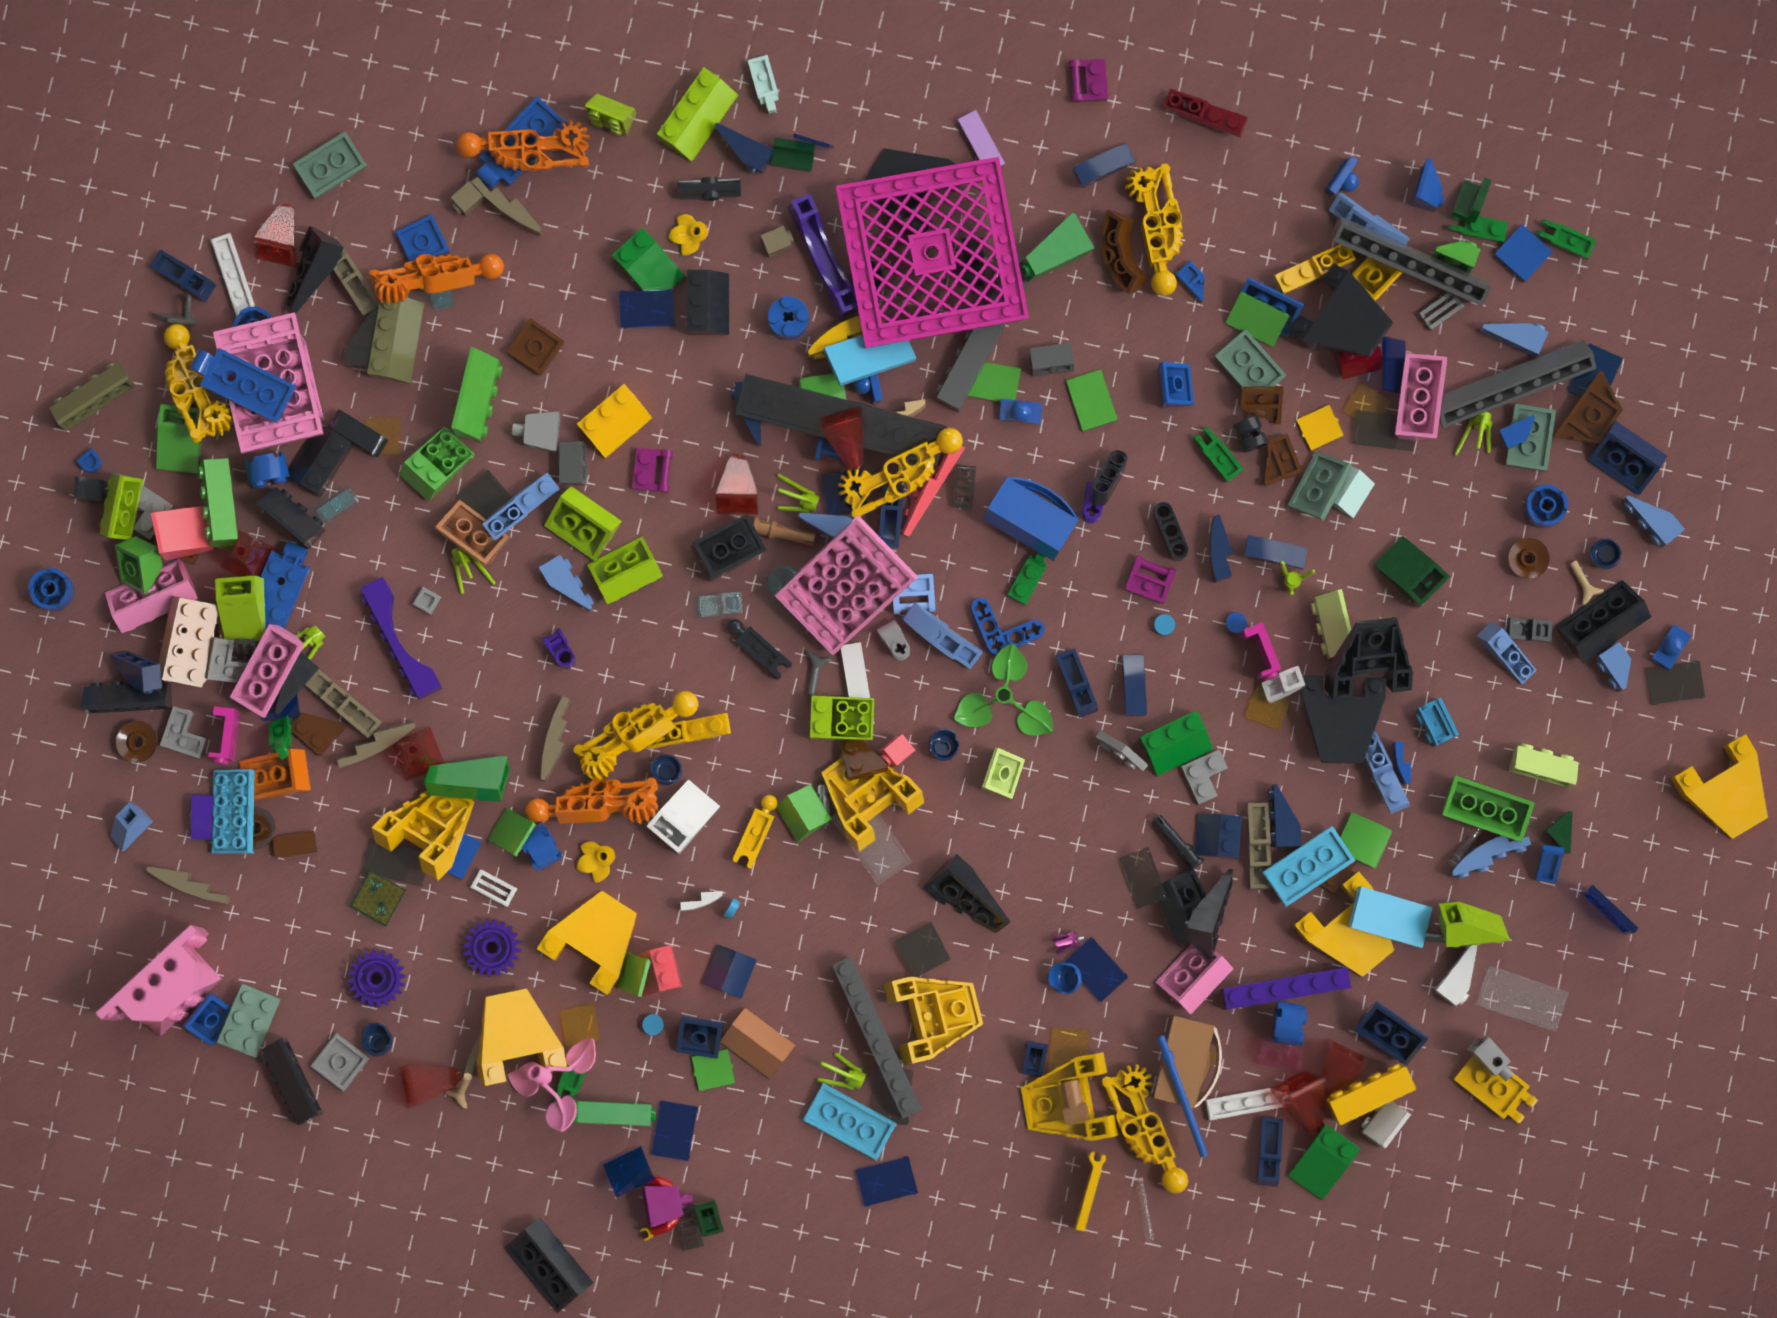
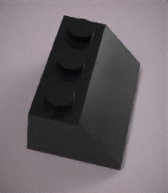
M687 270L688 335H729V273L713 270Z
M323 425L324 434L310 437L288 470L289 479L320 498L354 446L351 441Z
M275 488L257 502L267 514L308 549L326 531L321 527L324 523L315 515L313 518L307 515L308 509L300 502L297 505L290 500L293 496L285 489L279 491Z
M1195 870L1192 872L1188 871L1152 887L1177 945L1187 941V932H1184L1186 920H1190L1192 912L1206 897Z

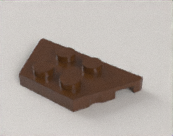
M1601 370L1563 421L1554 437L1599 444L1619 417L1623 408Z

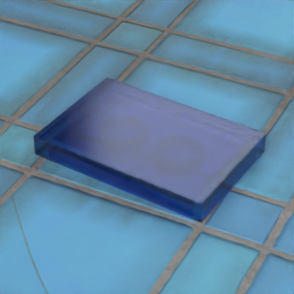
M1593 884L1585 886L1581 891V894L1625 935L1634 934L1639 929Z

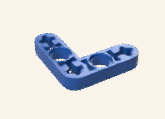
M977 598L972 603L971 610L988 651L993 655H997L1005 646L1013 643L1010 640V635L1013 632H1018L1022 636L1021 642L1013 643L1017 648L1041 638L1044 634V625L1038 620H1032L1002 633L989 602L984 598ZM978 602L986 605L984 608L985 615L990 613L991 617H985L979 621L978 618H981L982 614L980 611L975 610ZM984 622H993L995 629L992 632L984 631ZM1033 624L1036 627L1040 626L1039 634L1030 633L1028 634L1030 639L1026 640L1022 628H1026L1027 632L1032 629L1031 625ZM997 632L999 636H995L996 641L1003 644L1000 647V651L991 648L994 644L992 638L987 640V637L993 636Z

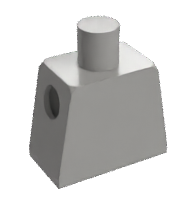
M559 412L527 414L525 416V424L513 423L512 436L524 437V445L526 447L558 454L561 415Z
M1481 1035L1467 1049L1491 1075H1499L1504 1081L1513 1076L1514 1072L1507 1066L1511 1062L1510 1059L1489 1037ZM1494 1058L1497 1059V1062H1496L1495 1065H1493V1063H1492V1061H1493Z

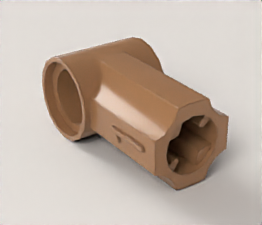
M1068 1081L1060 1084L1065 1105L1063 1107V1114L1067 1125L1089 1120L1088 1108L1086 1103L1083 1102L1079 1081Z

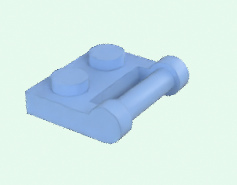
M933 574L917 575L916 580L893 600L894 614L909 611L914 604L899 603V598L928 596V602L916 603L929 610V612H935Z

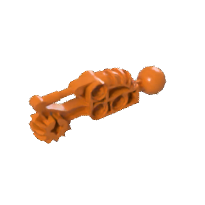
M569 120V126L562 123L563 130L555 129L554 135L549 137H540L534 130L488 132V138H479L475 133L466 132L458 137L456 149L465 158L475 157L481 150H489L491 156L495 157L497 165H503L504 169L512 168L513 171L521 169V171L537 172L551 170L553 167L581 166L586 168L589 166V159L585 154L589 147L586 140H589L590 136L585 134L587 132L586 127L581 128V122H577L573 126V121ZM572 134L575 136L574 141H573V147H574V150H573V151H572L571 142H570V140H569L570 135H572ZM528 137L536 138V142L533 145L525 143ZM513 138L516 140L515 144L510 147L506 146L505 141ZM561 150L575 158L552 161L543 152ZM530 157L538 159L535 165H528L527 160Z
M423 254L414 261L406 262L402 268L383 271L373 269L369 272L370 282L373 284L376 299H379L380 303L387 302L389 305L390 303L397 304L398 301L404 302L410 290L416 288L423 289L426 293L432 294L475 285L474 276L482 275L486 279H496L503 273L504 263L496 254H487L480 259L478 264L473 265L469 258H460L457 255L452 256L449 254L448 256L439 255L435 257Z
M652 777L646 781H634L633 783H620L617 779L606 780L604 778L600 781L595 778L588 782V784L583 782L579 786L573 785L571 789L564 790V795L556 797V805H549L545 800L539 798L531 800L524 809L525 817L537 825L541 822L545 823L549 817H557L559 824L603 822L609 818L611 813L622 812L623 816L627 819L629 818L631 823L637 821V823L641 824L643 820L649 823V817H655V811L658 810L657 797L655 796L658 784L656 779ZM622 789L636 790L628 795L617 796L621 793Z

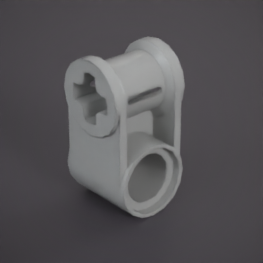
M895 619L876 630L896 660L903 661L909 657L910 646ZM897 646L905 647L904 654L896 653Z

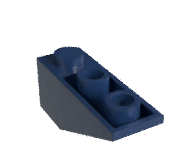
M1273 784L1272 789H1268L1269 802H1272L1273 810H1269V820L1273 822L1274 831H1270L1271 843H1274V848L1301 847V825L1278 785Z

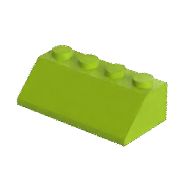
M703 68L657 133L658 140L692 162L716 129V122L720 123L737 99L738 94L718 76Z

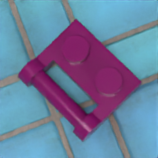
M1105 59L1068 61V66L1071 69L1073 90L1071 102L1108 101ZM1079 68H1085L1087 94H1081Z
M636 448L632 490L669 493L670 486H668L673 451ZM657 457H662L660 484L656 485L654 484Z
M1137 555L1125 590L1164 604L1176 569L1165 568L1146 561L1142 556ZM1142 567L1166 576V581L1164 582L1138 572L1139 568Z

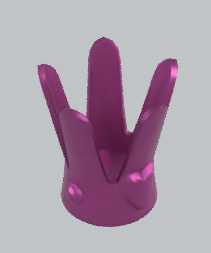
M1076 931L1052 935L1055 937L1052 939L1053 942H1056L1055 945L1062 946L1055 951L1056 954L1058 953V956L1072 948L1080 947L1079 940L1084 939V937L1078 938Z

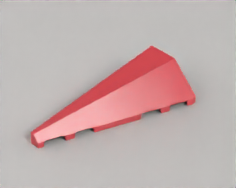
M961 446L960 450L953 454L940 452L937 466H933L935 472L931 474L930 480H926L922 487L918 486L916 491L908 494L910 497L909 507L904 510L906 519L904 528H900V533L907 536L911 535L965 447Z

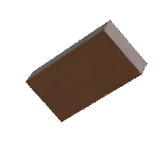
M315 831L278 836L272 839L275 858L317 852Z

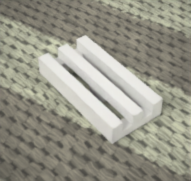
M481 869L470 887L506 907L509 906L517 891V888ZM483 875L510 889V894L480 879ZM478 882L507 897L506 901L477 887Z

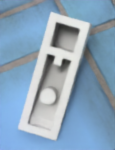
M1469 945V949H1465L1434 990L1453 1006L1462 1005L1469 996L1466 993L1470 988L1478 945Z

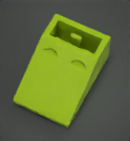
M598 93L585 105L591 125L597 128H602L603 126L609 128L610 132L617 136H621V134L627 136L636 115L634 108Z
M244 576L215 579L216 602L224 638L232 639L235 641L234 643L260 641L266 631L264 578Z
M812 696L810 740H873L874 698Z
M1462 902L1439 904V926L1446 947L1509 941L1507 930L1500 915Z

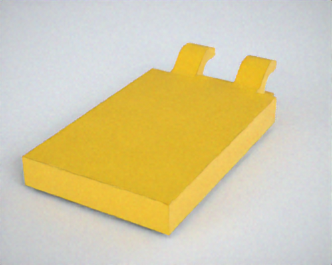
M1473 1056L1454 1078V1081L1502 1119H1505L1508 1115L1518 1124L1525 1118L1516 1110L1519 1104L1524 1101L1532 1108L1538 1101L1527 1092L1530 1086L1517 1075L1513 1074L1510 1079L1504 1081L1499 1075H1491ZM1495 1058L1492 1061L1493 1065L1497 1062Z
M1092 1151L1088 1155L1092 1166L1074 1226L1075 1229L1085 1231L1102 1165L1106 1161V1155L1102 1154L1100 1160L1095 1161V1152Z

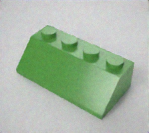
M228 458L206 459L197 468L198 479L202 481L200 498L204 499L205 506L202 507V517L206 519L207 527L204 529L205 539L209 540V546L230 550L237 541L238 535Z
M1453 776L1445 797L1442 816L1522 842L1535 802L1458 776Z

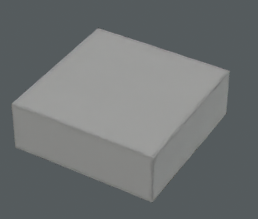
M422 587L413 606L432 615L442 597Z

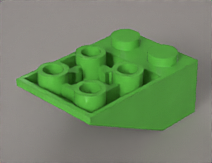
M160 404L156 469L197 474L202 439L199 443H193L183 415L178 413L173 405ZM190 407L188 413L197 428L200 411L198 408Z
M444 426L404 462L399 475L426 500L430 501L444 489L475 454Z

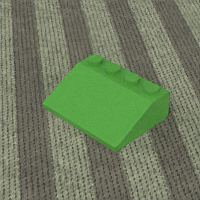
M474 347L470 348L451 428L458 438L481 443L482 438L487 437L488 426H486L487 418L492 416L493 406H491L492 398H496L498 386H495L497 378H501L503 366H500L499 359Z

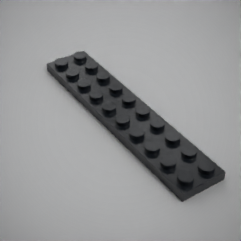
M747 373L744 377L735 412L736 415L897 456L926 441L928 444L936 441L939 432L947 428L946 425ZM910 453L906 456V459L918 462V457L915 454ZM940 453L934 455L935 463H933V466L935 467L937 466Z

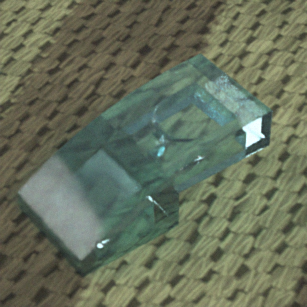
M741 592L697 597L699 618L743 613Z

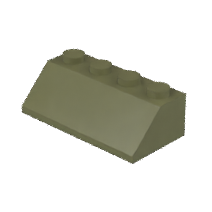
M405 298L404 302L398 301L397 304L379 303L367 372L370 378L411 384L425 303L410 298Z
M114 362L109 364L103 373L91 376L87 380L88 383L82 387L80 385L74 387L65 398L60 397L52 403L53 406L49 409L60 427L67 432L136 386L121 363L118 362L116 364Z

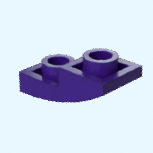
M192 794L191 839L212 840L213 795Z

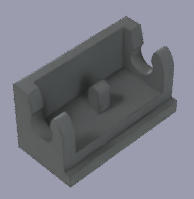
M1071 343L1030 348L1033 377L1074 371Z
M559 442L560 484H566L567 486L587 485V444L584 442Z

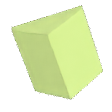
M995 747L982 790L1012 799L1025 759Z

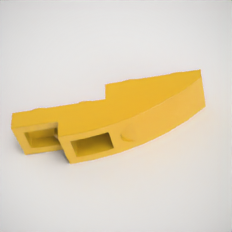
M1339 244L1311 257L1303 263L1274 275L1272 278L1279 292L1287 294L1325 277L1333 264L1344 267L1355 261L1356 258L1350 248Z
M856 316L848 319L822 335L808 350L809 358L814 357V360L826 357L824 353L825 347L863 335L860 317Z
M728 713L674 722L675 728L651 743L648 749L691 743L731 734Z

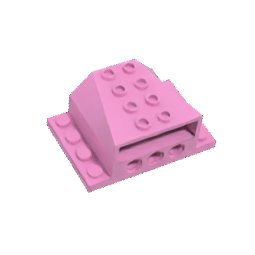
M295 312L213 332L217 349L220 348L297 386L278 424L229 400L242 454L324 434L321 421H324L307 344L300 334ZM229 374L227 376L228 381H233L235 379L234 374Z
M857 515L810 559L775 597L834 655L915 581L918 576Z
M190 925L96 1014L101 1020L121 1021L128 1016L133 1021L147 1025L160 1037L176 1022H182L188 1017V1011L193 1007L197 1008L203 1002V997L222 980L194 949L196 947L200 948L207 942L206 937L209 933L204 928Z

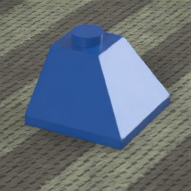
M1427 158L1421 168L1411 206L1435 212L1443 204L1444 195H1441L1443 188L1432 159Z

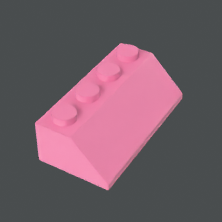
M1406 353L1395 435L1399 439L1414 441L1437 439L1447 357Z
M181 559L162 566L151 589L146 594L126 584L105 592L111 615L122 634L169 613L172 596L190 600L198 599L195 587Z
M269 624L230 698L265 718L304 644L296 635L281 626Z

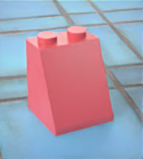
M203 506L151 513L159 554L165 561L214 550V547L209 546V540L205 539L204 529L207 527L206 519L202 517Z
M671 945L637 955L651 960L642 998L682 988Z

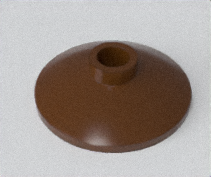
M1523 538L1511 547L1508 554V562L1511 570L1517 576L1524 579H1534L1541 576L1547 570L1550 563V555L1547 547L1541 541L1535 538ZM1525 556L1531 557L1530 563L1525 562Z
M132 721L125 724L119 730L116 737V747L119 754L127 761L134 763L144 762L151 758L158 746V737L155 730L149 724L142 721ZM136 739L142 740V744L140 746L135 745Z
M254 807L253 849H261L267 846L273 839L275 821L267 810ZM259 825H261L260 832L257 831V827Z

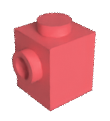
M900 734L895 736L878 752L881 755L880 758L887 766L892 768L898 766L915 749L904 735Z

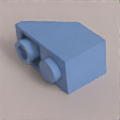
M1618 642L1596 657L1598 661L1596 665L1602 673L1606 672L1610 678L1608 682L1611 687L1620 692L1627 687L1631 658L1621 643Z
M129 802L115 816L110 837L122 851H125L153 821L141 807Z

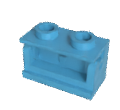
M1441 697L1416 709V719L1420 726L1424 725L1426 729L1424 734L1429 744H1433L1435 747L1459 735Z

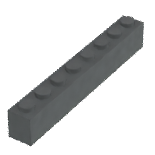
M1341 216L1331 233L1332 240L1336 243L1480 306H1483L1491 290L1490 283L1487 280Z
M1017 255L1018 262L1020 263L1024 258ZM1021 274L1023 288L1025 290L1029 282H1027L1026 278ZM998 276L994 284L1002 289L1000 276ZM994 290L993 294L989 293L987 297L995 301L1000 292ZM1002 296L1001 299L998 301V303L1004 302V297H1003V296ZM1006 324L973 329L967 332L964 339L967 342L964 348L960 347L955 355L957 361L954 366H949L945 374L947 377L945 383H940L935 392L938 395V402L957 412L960 411Z
M1582 340L1443 394L1439 423L1443 428L1592 371L1596 369L1594 354L1586 342Z
M850 956L833 964L832 967L902 1119L921 1111L920 1104L852 957Z

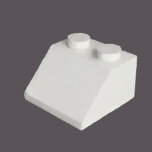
M1392 1101L1374 1109L1376 1112L1372 1118L1368 1116L1361 1125L1363 1128L1361 1133L1380 1148H1386L1411 1116L1410 1113Z

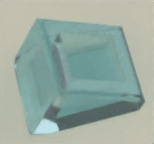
M451 290L430 294L435 310L448 309L455 306Z

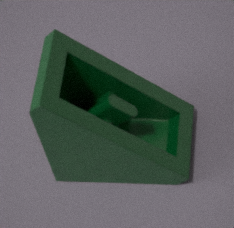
M1573 811L1565 812L1544 831L1556 847L1564 848V854L1571 853Z
M716 1200L695 1205L703 1237L724 1232Z

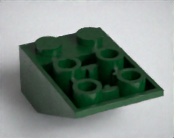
M1404 536L1374 564L1417 608L1421 607L1450 578L1434 560Z

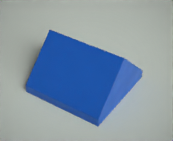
M1161 362L1158 366L1162 408L1194 405L1190 364Z
M209 993L183 1026L213 1046L217 1041L231 1007L215 993Z

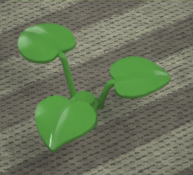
M1011 643L996 655L992 664L994 676L997 679H1005L1004 686L996 691V698L987 704L986 698L983 695L970 693L961 700L954 719L964 726L982 727L992 719L993 715L989 707L996 702L1001 704L1012 703L1022 711L1018 716L1017 723L1023 733L1030 736L1049 734L1053 730V720L1048 708L1043 703L1030 701L1026 708H1023L1013 700V693L1008 688L1009 679L1018 681L1023 678L1027 672V662L1017 647Z

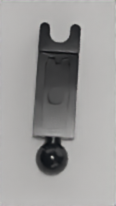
M732 619L727 625L728 632L732 635L740 636L736 642L776 679L780 680L781 674L777 671V667L785 665L787 668H790L793 664L751 626L745 631L740 620Z

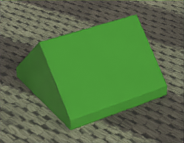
M812 785L787 795L776 807L797 842L802 841L832 821L831 816Z

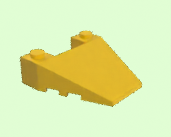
M1746 734L1723 746L1734 765L1707 782L1703 783L1693 766L1670 778L1680 796L1691 803L1696 810L1705 815L1731 839L1768 818L1757 751Z
M841 757L821 772L845 836L859 852L876 840L874 829L868 821L896 801L908 815L924 804L922 790L908 776L893 771V768L889 766L886 772L849 781L843 757Z
M425 791L419 795L420 798L411 803L407 801L402 804V808L394 812L391 810L384 814L371 828L375 843L390 852L404 839L422 848L424 851L419 855L422 871L439 881L453 865L474 806V801L472 799L431 796Z
M1358 871L1340 886L1353 901L1349 907L1325 927L1322 926L1312 912H1308L1293 927L1306 943L1314 946L1327 956H1330L1363 977L1394 951L1391 939L1348 927L1358 886L1373 890L1372 886Z
M601 891L550 929L537 949L556 961L566 945L569 944L601 965L590 984L606 995H609L620 979L637 913Z
M908 977L883 984L888 1004L908 1001L917 1041L899 1045L904 1066L934 1058L944 1049H947L953 1043L983 1025L973 983Z
M527 989L485 997L482 1032L479 1040V1055L476 1063L481 1085L487 1086L506 1082L502 1061L538 1053L540 1066L544 1068L547 1065L551 1067H567L563 1046Z
M1104 1052L1076 1057L1021 1088L1028 1130L1059 1134L1072 1138L1076 1137L1089 1141L1118 1136L1115 1115L1095 1118L1089 1088V1076L1107 1073ZM1078 1080L1083 1102L1086 1103L1088 1108L1089 1120L1067 1125L1063 1114V1107L1065 1105L1060 1084Z

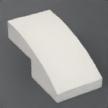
M1299 666L1279 673L1278 677L1263 682L1262 686L1268 702L1273 703L1305 686Z
M701 892V901L680 902L681 911L695 910L710 905L723 897V892Z

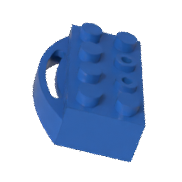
M1015 477L1006 478L983 517V520L1052 561L1056 559L1078 522V518L1072 508L1057 493L1037 482ZM1033 492L1038 493V494L1044 496L1045 498H1047L1048 500H1050V501H1051L1052 503H1054L1055 505H1053V504H1051L1050 502L1046 501L1045 499L1039 497L1038 495L1034 494Z

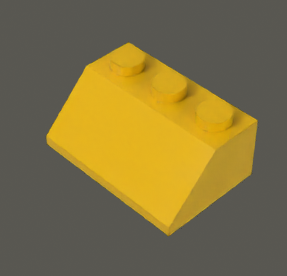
M623 384L578 422L577 426L606 459L647 424L652 417L628 387Z

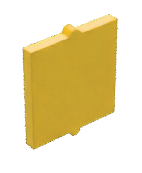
M1330 405L1296 420L1302 432L1301 436L1305 438L1311 451L1344 436L1338 424V418H1335Z

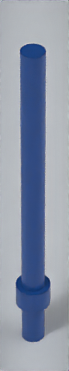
M1165 1036L1157 1037L1156 1039L1162 1052L1160 1054L1163 1063H1166L1200 1158L1205 1157L1208 1153L1173 1061L1175 1059L1172 1050H1169Z

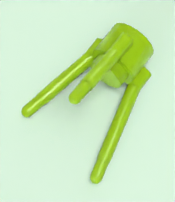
M1484 412L1470 418L1469 424L1454 452L1455 456L1458 455L1473 425L1474 429L1479 430L1476 448L1480 449L1483 431H1486V452L1490 453L1492 427L1490 413Z
M777 474L778 478L804 492L802 495L779 488L778 492L801 500L799 505L803 507L778 506L777 509L809 513V510L815 512L819 496L814 495L815 492L802 487L787 477Z
M460 547L451 551L453 556L451 560L454 565L460 594H464L459 566H463L468 577L472 579L473 576L468 566V563L471 562L470 558L490 583L495 585V581L479 561Z
M1280 561L1282 575L1285 577L1284 585L1288 588L1290 595L1294 594L1293 589L1300 585L1301 580L1315 573L1314 569L1303 575H1299L1296 572H1287L1284 561Z
M315 625L311 628L307 627L296 635L299 639L305 636L303 638L305 642H303L302 650L308 644L311 647L315 645L307 656L310 660L318 648L324 644L322 640L325 638V635Z
M837 1052L834 1053V1056L852 1069L848 1073L825 1062L820 1063L821 1066L845 1076V1081L848 1083L818 1078V1082L845 1087L850 1090L854 1088L860 1090L866 1074L861 1072V1068L856 1067Z

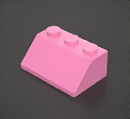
M1190 944L1155 983L1189 1014H1192L1233 970V967L1217 951L1214 952L1212 959H1208Z

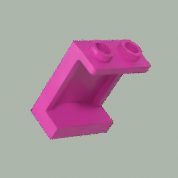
M1263 622L1244 629L1240 633L1242 641L1255 638L1267 668L1266 671L1259 673L1257 679H1263L1265 682L1278 676L1277 673L1281 670Z
M214 706L213 715L220 719H225L221 752H208V757L212 758L216 764L228 765L229 761L235 762L241 712L233 708Z

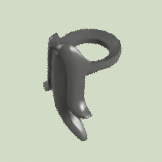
M191 295L186 297L185 315L169 313L164 315L152 312L155 318L163 322L197 325V319L190 314Z

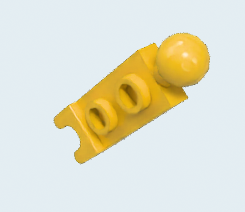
M766 795L762 798V810L755 808L733 857V862L737 863L742 856H746L749 859L747 867L749 869L753 868L775 818L769 814L778 804L777 799L773 795Z

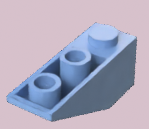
M1629 495L1623 499L1625 509L1630 514L1634 513L1638 518L1637 522L1640 527L1650 532L1652 535L1650 537L1657 546L1661 545L1663 548L1685 530L1672 513Z
M559 555L539 567L552 589L588 611H593L591 605L594 602L588 593L583 594L580 588L584 585L578 575L573 577L570 572L573 567L567 557L563 559Z
M1490 622L1476 636L1520 684H1524L1537 671L1502 627Z

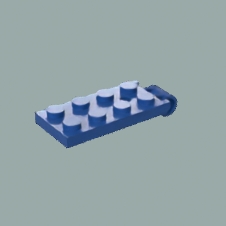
M537 96L505 131L534 130L540 137H549L554 135L555 129L563 130L562 123H565L566 126L568 124ZM528 137L525 143L533 145L536 142V138ZM509 138L505 141V145L513 146L516 140ZM486 150L479 158L481 162L484 161L486 164L477 171L476 176L490 189H493L501 179L506 181V185L510 187L524 171H521V169L513 171L512 168L504 169L503 165L496 164L495 157H492L490 151ZM530 157L527 160V164L531 165L537 158Z
M220 348L217 349L215 356L203 350H198L189 368L204 375L203 380L199 384L201 387L277 424L279 423L297 387L296 385ZM229 374H234L235 379L233 381L227 380Z
M290 541L287 542L282 556L275 551H271L261 574V578H264L266 629L269 624L279 625L285 629L311 569L307 565H302L307 556L308 549ZM280 577H283L285 579L284 585L278 584V579Z

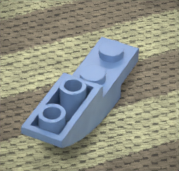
M1342 192L1338 194L1329 209L1338 218L1341 216L1406 245L1410 240L1408 236L1379 215L1373 216Z
M546 472L513 496L486 519L482 525L492 538L496 540L560 488Z
M914 602L903 617V620L933 646L969 669L973 667L983 653L982 650L949 628V625L916 602Z
M1375 731L1364 760L1382 801L1384 800L1389 813L1392 814L1410 807L1384 746Z
M1504 836L1492 839L1464 856L1451 870L1450 876H1457V879L1469 876V871L1477 870V873L1488 871L1489 866L1494 864L1491 856H1494L1496 860L1506 857V852L1514 850L1515 854L1527 851L1526 846L1531 845L1530 838H1523L1522 842L1516 840L1509 842L1508 838Z

